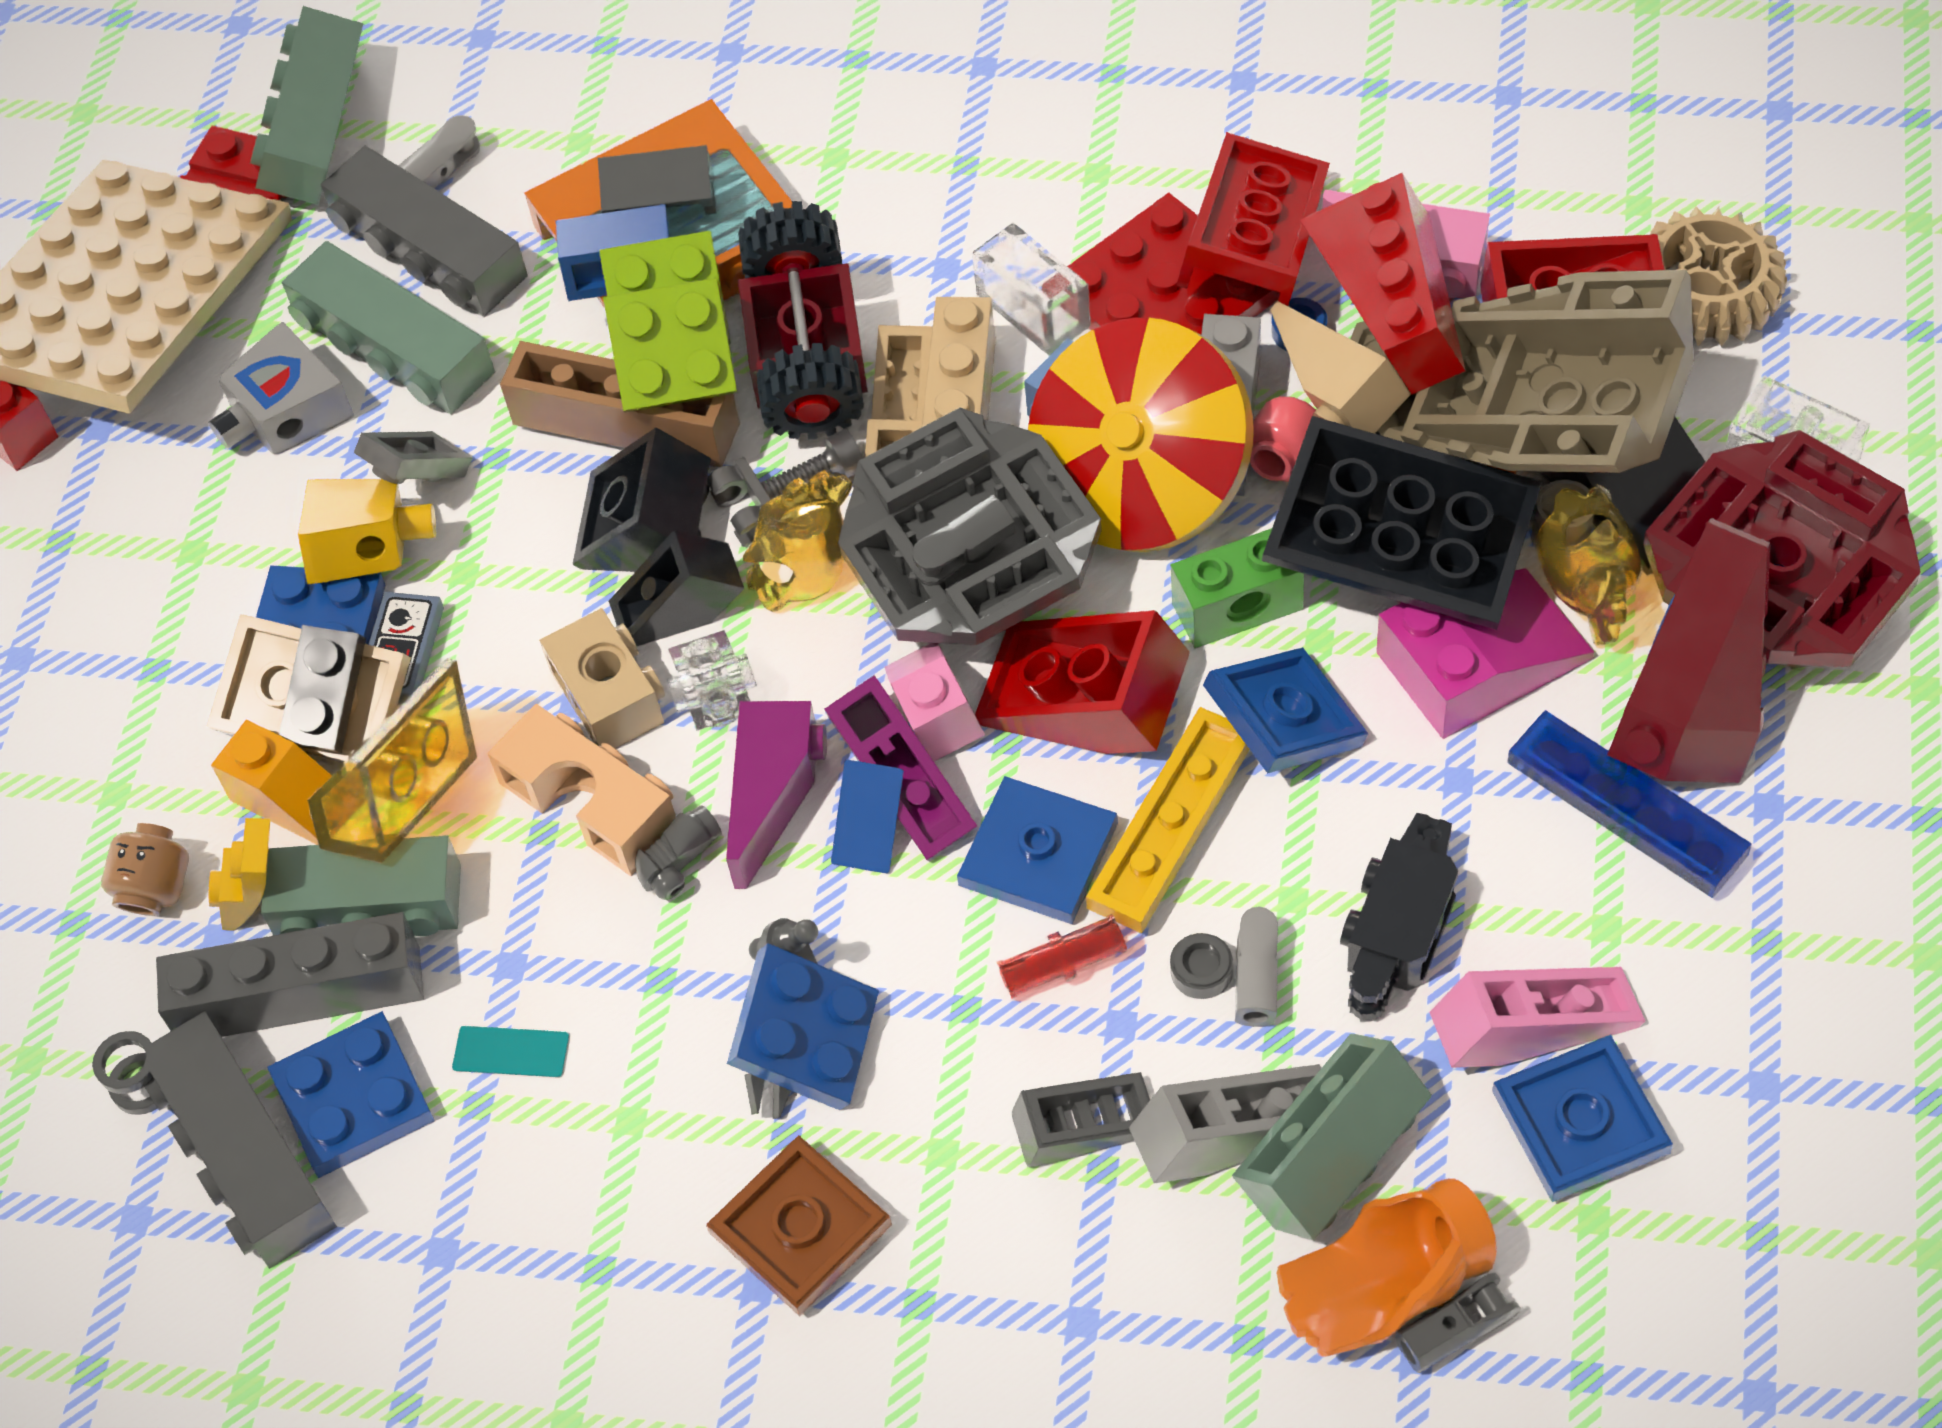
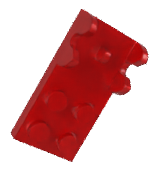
M1226 132L1187 246L1176 286L1187 289L1193 269L1197 267L1280 292L1278 302L1288 306L1309 239V233L1300 219L1317 211L1330 163Z

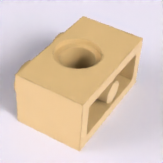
M603 608L539 639L551 674L594 744L600 746L602 743H607L617 748L664 723L658 700L665 697V692L657 675L650 665L640 669L634 659L635 656L639 655V652L628 629L623 623L614 627ZM614 676L613 678H611V679H609V680L600 681L601 679H603V678H605V677Z

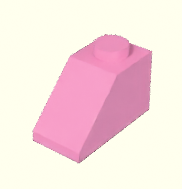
M929 643L884 667L890 685L914 733L934 762L985 736L939 643Z

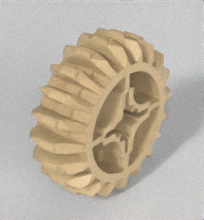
M1695 206L1689 217L1674 211L1671 218L1668 219V223L1656 221L1654 228L1650 231V234H1658L1664 269L1667 270L1679 262L1678 269L1676 270H1687L1691 277L1693 336L1698 347L1705 338H1714L1722 347L1730 334L1744 342L1751 329L1762 331L1764 325L1768 322V318L1773 317L1779 309L1782 294L1785 292L1787 284L1785 253L1777 250L1776 236L1763 235L1764 231L1762 230L1761 221L1749 225L1745 224L1742 211L1731 218L1723 216L1720 206L1712 214H1703ZM1749 279L1750 284L1739 290V282Z

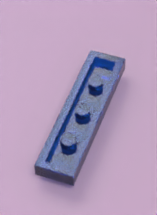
M1544 710L1508 751L1507 763L1709 897L1714 898L1749 856L1752 843L1638 769L1608 756L1607 749L1547 710Z

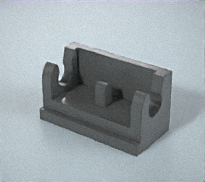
M707 145L598 158L602 213L665 204L666 208L702 204L705 215L716 214L714 171Z

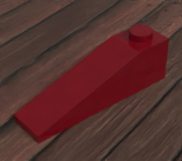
M1712 518L1707 522L1628 700L1608 751V756L1663 781L1739 783L1742 780L1764 728V708L1761 707L1762 677L1766 673V654H1763L1764 617L1768 613L1769 542Z

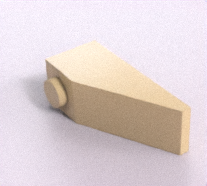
M1278 301L1270 309L1301 386L1317 409L1313 416L1375 434L1411 395L1386 357Z

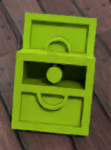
M711 231L600 249L607 296L603 297L623 411L627 413L738 393L729 346L731 339Z

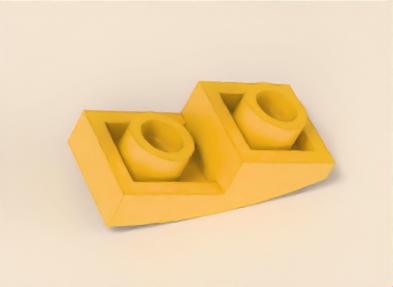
M245 818L243 841H232L231 848L223 847L221 871H210L209 907H219L222 930H236L253 915L261 902L266 886L270 819Z

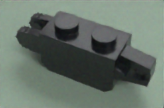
M1416 813L1400 840L1389 839L1382 859L1372 857L1368 863L1361 885V893L1367 894L1361 911L1355 909L1349 911L1340 938V945L1348 947L1347 971L1352 973L1349 981V989H1351L1348 999L1349 1013H1353L1355 1017L1360 1019V1022L1362 1020L1376 1021L1377 1017L1381 1018L1382 1012H1385V1006L1389 1003L1394 987L1409 991L1423 985L1456 900L1454 887L1459 871L1452 858L1447 856L1452 831V823L1435 819L1427 814Z

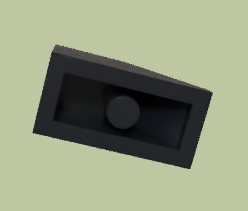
M673 530L608 602L616 626L623 623L638 647L711 624L744 590V585L729 543Z

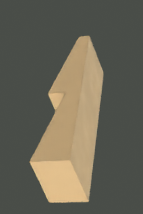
M878 325L871 419H868L865 457L922 428L932 326Z

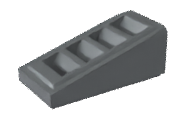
M1137 1072L1021 1090L1012 1109V1120L1026 1166L1029 1168L1052 1164L1134 1141L1129 1127L1150 1101L1142 1073ZM1123 1095L1130 1120H1120L1114 1101L1115 1097ZM1090 1104H1098L1104 1124L1096 1125ZM1072 1110L1077 1129L1069 1130L1064 1111ZM1043 1117H1046L1051 1133L1047 1132Z

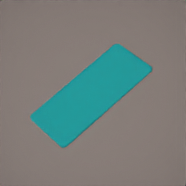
M461 1026L458 1033L452 1069L462 1072L560 1077L563 1072L569 1034L565 1031Z

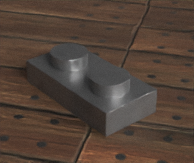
M433 431L361 432L353 452L373 465L372 472L376 476L395 484H403L405 479L439 482L440 478L465 477L473 459L472 456Z

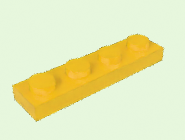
M1199 707L1086 896L1088 910L1141 934L1143 933L1250 750L1226 717Z

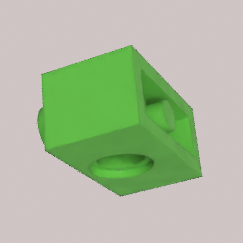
M1272 528L1170 564L1172 605L1194 649L1303 610L1304 573L1262 561L1263 552Z

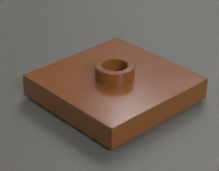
M798 1135L705 1225L708 1233L800 1317L892 1226V1221L889 1214Z

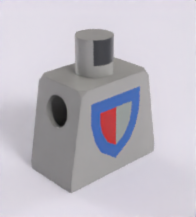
M282 321L221 374L219 383L230 407L208 421V424L216 438L226 449L231 448L253 433L271 453L280 454L349 420L354 416L341 381Z

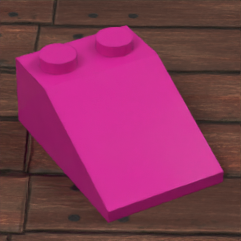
M1527 568L1515 570L1497 630L1403 602L1379 613L1377 655L1442 739L1594 658L1592 648Z

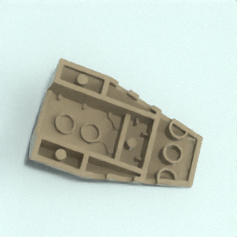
M1687 270L1582 272L1558 277L1557 286L1536 291L1531 283L1508 288L1507 297L1479 303L1476 296L1455 300L1451 310L1466 371L1411 394L1375 433L1508 471L1619 473L1658 460L1694 364L1691 277ZM1364 321L1356 323L1350 339L1387 358Z

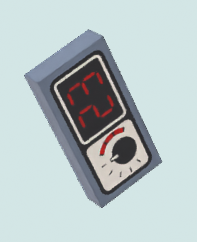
M384 592L369 645L404 653L411 658L398 701L400 704H417L444 610L441 598L438 596Z

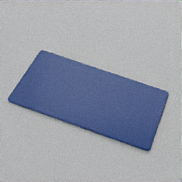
M848 759L844 761L831 855L832 864L885 874L890 872L903 769Z

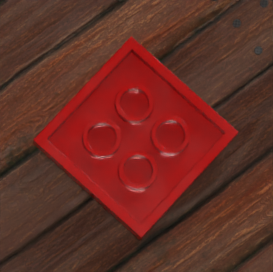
M1170 192L1166 193L1047 280L1048 295L1090 331L1121 319L1155 318L1179 324L1202 335L1204 314L1256 317L1278 300L1280 292L1197 267L1193 269L1187 289L1176 286L1198 215Z

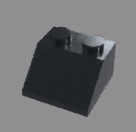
M655 427L590 472L572 565L581 570L635 572L673 530L701 536L699 524L702 507L710 489L707 478L711 457Z

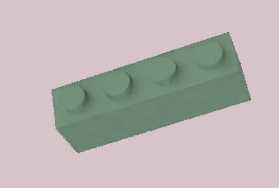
M302 5L297 26L287 23L280 54L289 56L288 62L277 59L270 90L280 92L279 97L267 96L260 124L261 127L270 129L269 135L257 134L250 164L260 166L255 188L319 205L322 195L320 184L326 180L364 23Z
M327 240L281 282L290 303L288 312L296 323L308 331H311L313 328L327 336L330 342L343 354L349 356L354 353L359 356L382 379L390 380L393 378L403 384L416 400L426 406L433 403L452 415L495 373L484 337Z

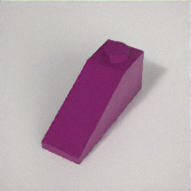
M875 674L824 708L825 714L857 761L903 769L897 818L926 860H929L977 827V824Z
M812 701L739 702L726 862L734 889L748 888L814 785L816 760H826V725L816 724Z

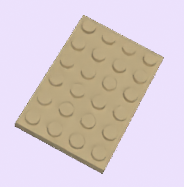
M103 159L0 270V381L131 414L292 221L289 203L275 199H266L257 194H245L219 188L211 183H198L181 179L165 172H156L118 161Z

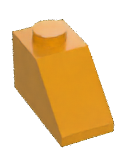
M247 719L211 764L231 802L263 818L270 819L271 822L316 845L329 844L360 803L350 790L294 742Z

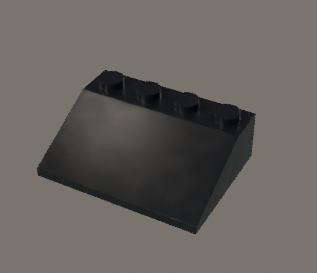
M1312 416L1264 549L1262 561L1497 630L1542 481Z

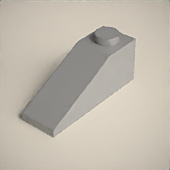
M1315 1064L1162 1085L1129 1127L1153 1183L1207 1176L1242 1163L1322 1068L1321 1065Z

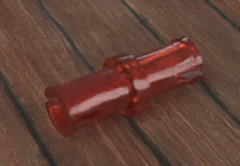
M1110 914L1105 919L1064 936H1061L1059 931L1047 935V943L1006 960L1001 959L996 964L1010 998L1014 999L1019 994L1060 977H1063L1065 982L1077 978V970L1118 953H1125L1128 950L1119 925L1116 923L1113 914Z

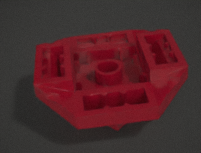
M1801 430L1775 436L1772 442L1746 444L1713 453L1646 530L1643 544L1662 600L1669 605L1679 588L1707 522L1711 518L1769 542L1768 613L1764 617L1763 654H1766L1767 664H1784L1791 669L1808 666L1851 667L1917 586L1921 573L1915 540L1908 520L1909 510L1905 489Z

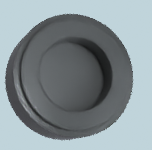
M1195 933L1181 939L1174 946L1170 956V974L1175 987L1184 995L1195 999H1208L1221 994L1229 986L1233 977V956L1229 946L1219 937L1207 933Z

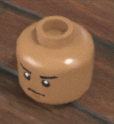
M138 823L135 832L119 833L112 839L101 878V887L109 896L113 897L111 903L113 907L139 915L159 916L162 908L171 907L179 901L189 863V853L181 844L172 840L173 830L156 824Z

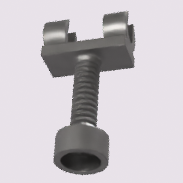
M845 428L826 438V449L822 455L818 454L817 457H812V460L808 459L807 462H802V465L798 464L797 467H792V470L788 469L787 472H782V475L778 474L777 478L773 476L772 480L769 478L766 482H760L744 456L735 460L736 465L722 466L708 476L707 483L711 488L709 492L719 507L734 505L746 493L749 494L755 504L742 508L730 520L735 528L733 532L742 547H754L765 541L771 533L776 536L784 532L779 513L773 504L774 499L778 500L779 496L782 498L785 494L788 495L790 492H794L795 489L798 490L800 487H804L805 484L808 485L810 482H814L815 479L819 480L820 477H825V474L829 475L830 472L840 473L844 479L856 473L858 461L863 459V455L848 429Z

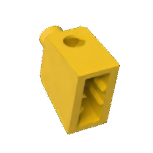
M383 479L307 480L298 530L307 584H317L396 570L402 566L405 540L436 538V517L433 504L402 506L399 484Z

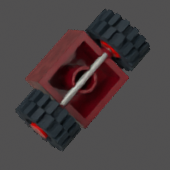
M792 201L791 208H783L782 202L774 203V211L768 212L764 207L756 211V219L748 216L743 221L744 228L740 227L738 232L743 275H745V279H738L749 370L757 408L761 409L764 425L768 429L773 427V432L779 436L788 431L790 439L798 440L801 433H807L808 440L818 439V432L825 431L829 437L837 433V426L847 429L852 426L851 419L858 420L862 415L861 409H864L862 393H868L849 263L843 264L836 219L832 220V214L827 209L820 212L819 205L810 203L806 209H803L802 201Z

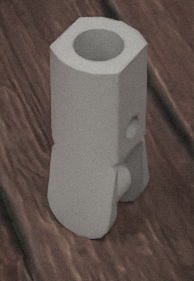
M467 115L451 117L430 140L426 141L398 166L431 187H437L454 170L476 157L479 153L480 143L476 136L475 121Z
M1260 906L1252 907L1244 912L1241 917L1240 930L1237 937L1235 1022L1251 1027L1274 1025L1277 1014L1278 960L1276 956L1278 921L1272 911Z

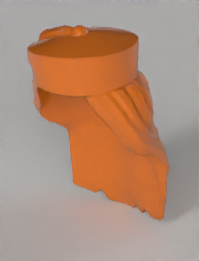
M1455 1178L1439 1180L1425 1190L1404 1193L1388 1199H1374L1364 1204L1354 1224L1337 1241L1278 1266L1276 1274L1279 1292L1287 1300L1283 1307L1286 1318L1297 1338L1305 1337L1307 1344L1317 1347L1319 1356L1328 1357L1363 1346L1380 1344L1394 1335L1406 1322L1423 1311L1440 1306L1451 1299L1458 1292L1463 1281L1489 1273L1496 1259V1237L1489 1215L1481 1201L1468 1186Z

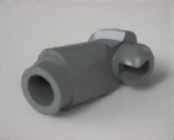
M700 805L693 811L679 813L662 833L660 839L650 846V849H647L645 852L638 849L635 858L638 880L647 892L654 890L659 899H672L683 890L685 879L680 871L709 847L712 841L722 835L718 822L705 806Z

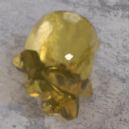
M821 471L815 474L807 483L801 478L794 479L785 487L782 494L771 498L760 507L754 540L743 554V561L752 563L746 574L747 590L757 591L758 598L765 609L775 612L781 610L788 602L814 600L828 593L837 583L845 561L840 553L838 544L844 521L840 506L849 496L853 486L852 481L846 475L834 477L829 471ZM759 562H775L786 565L793 570V574L788 582H775L763 573Z
M1597 484L1589 490L1586 496L1569 488L1562 489L1555 497L1553 513L1546 519L1538 532L1536 548L1541 570L1554 594L1573 612L1587 617L1593 644L1601 646L1614 643L1619 638L1620 624H1625L1626 602L1638 588L1642 576V564L1636 542L1627 522L1612 502V496L1606 487ZM1599 514L1609 517L1617 524L1616 530L1612 522L1606 519L1585 540L1575 546L1568 545L1566 541L1567 527L1572 520L1581 516Z

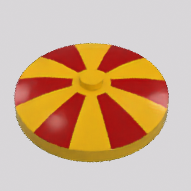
M1128 318L1110 322L1089 331L1069 345L1054 361L1041 381L1031 407L1028 430L1042 435L1101 518L1102 532L1097 544L1128 552H1150L1170 548L1188 541L1208 528L1222 515L1239 491L1250 463L1253 447L1254 428L1251 404L1245 385L1232 362L1216 345L1199 333L1179 324L1155 318Z

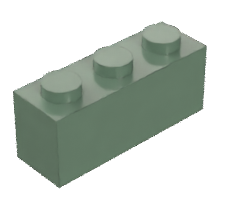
M448 835L269 848L266 886L262 897L261 914L273 935L404 912L415 936H429L435 934L438 930L458 929L461 864Z
M1350 1033L1232 1174V1177L1275 1230L1314 1241L1322 1231L1332 1225L1338 1215V1211L1358 1186L1372 1176L1377 1168V1163L1397 1138L1412 1127L1416 1120V1115L1432 1097V1094L1392 1041Z

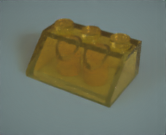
M446 658L307 800L320 849L383 863L477 759L457 660Z

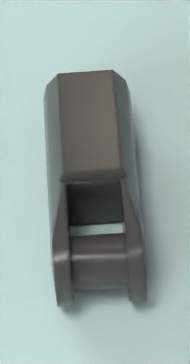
M992 495L948 523V526L942 527L920 539L913 548L914 574L916 578L926 585L942 583L965 566L967 562L973 561L1015 533V525L1012 516L1001 501Z
M1496 1272L1482 1277L1446 1303L1395 1333L1398 1348L1415 1372L1420 1374L1470 1342L1503 1326L1520 1312L1521 1307L1517 1301L1509 1303L1497 1286L1501 1279ZM1476 1301L1485 1317L1473 1323L1464 1308Z

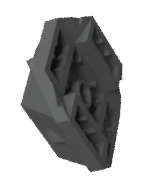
M959 407L858 461L853 481V491L845 513L838 544L843 559L898 641L978 645L1078 591L1082 586L1102 532L1101 518L1041 434L1011 424L984 420L983 415ZM994 495L998 498L1014 520L1015 533L973 561L967 562L965 566L942 583L937 585L921 583L914 574V545L920 539L942 527L948 526V523L990 496Z

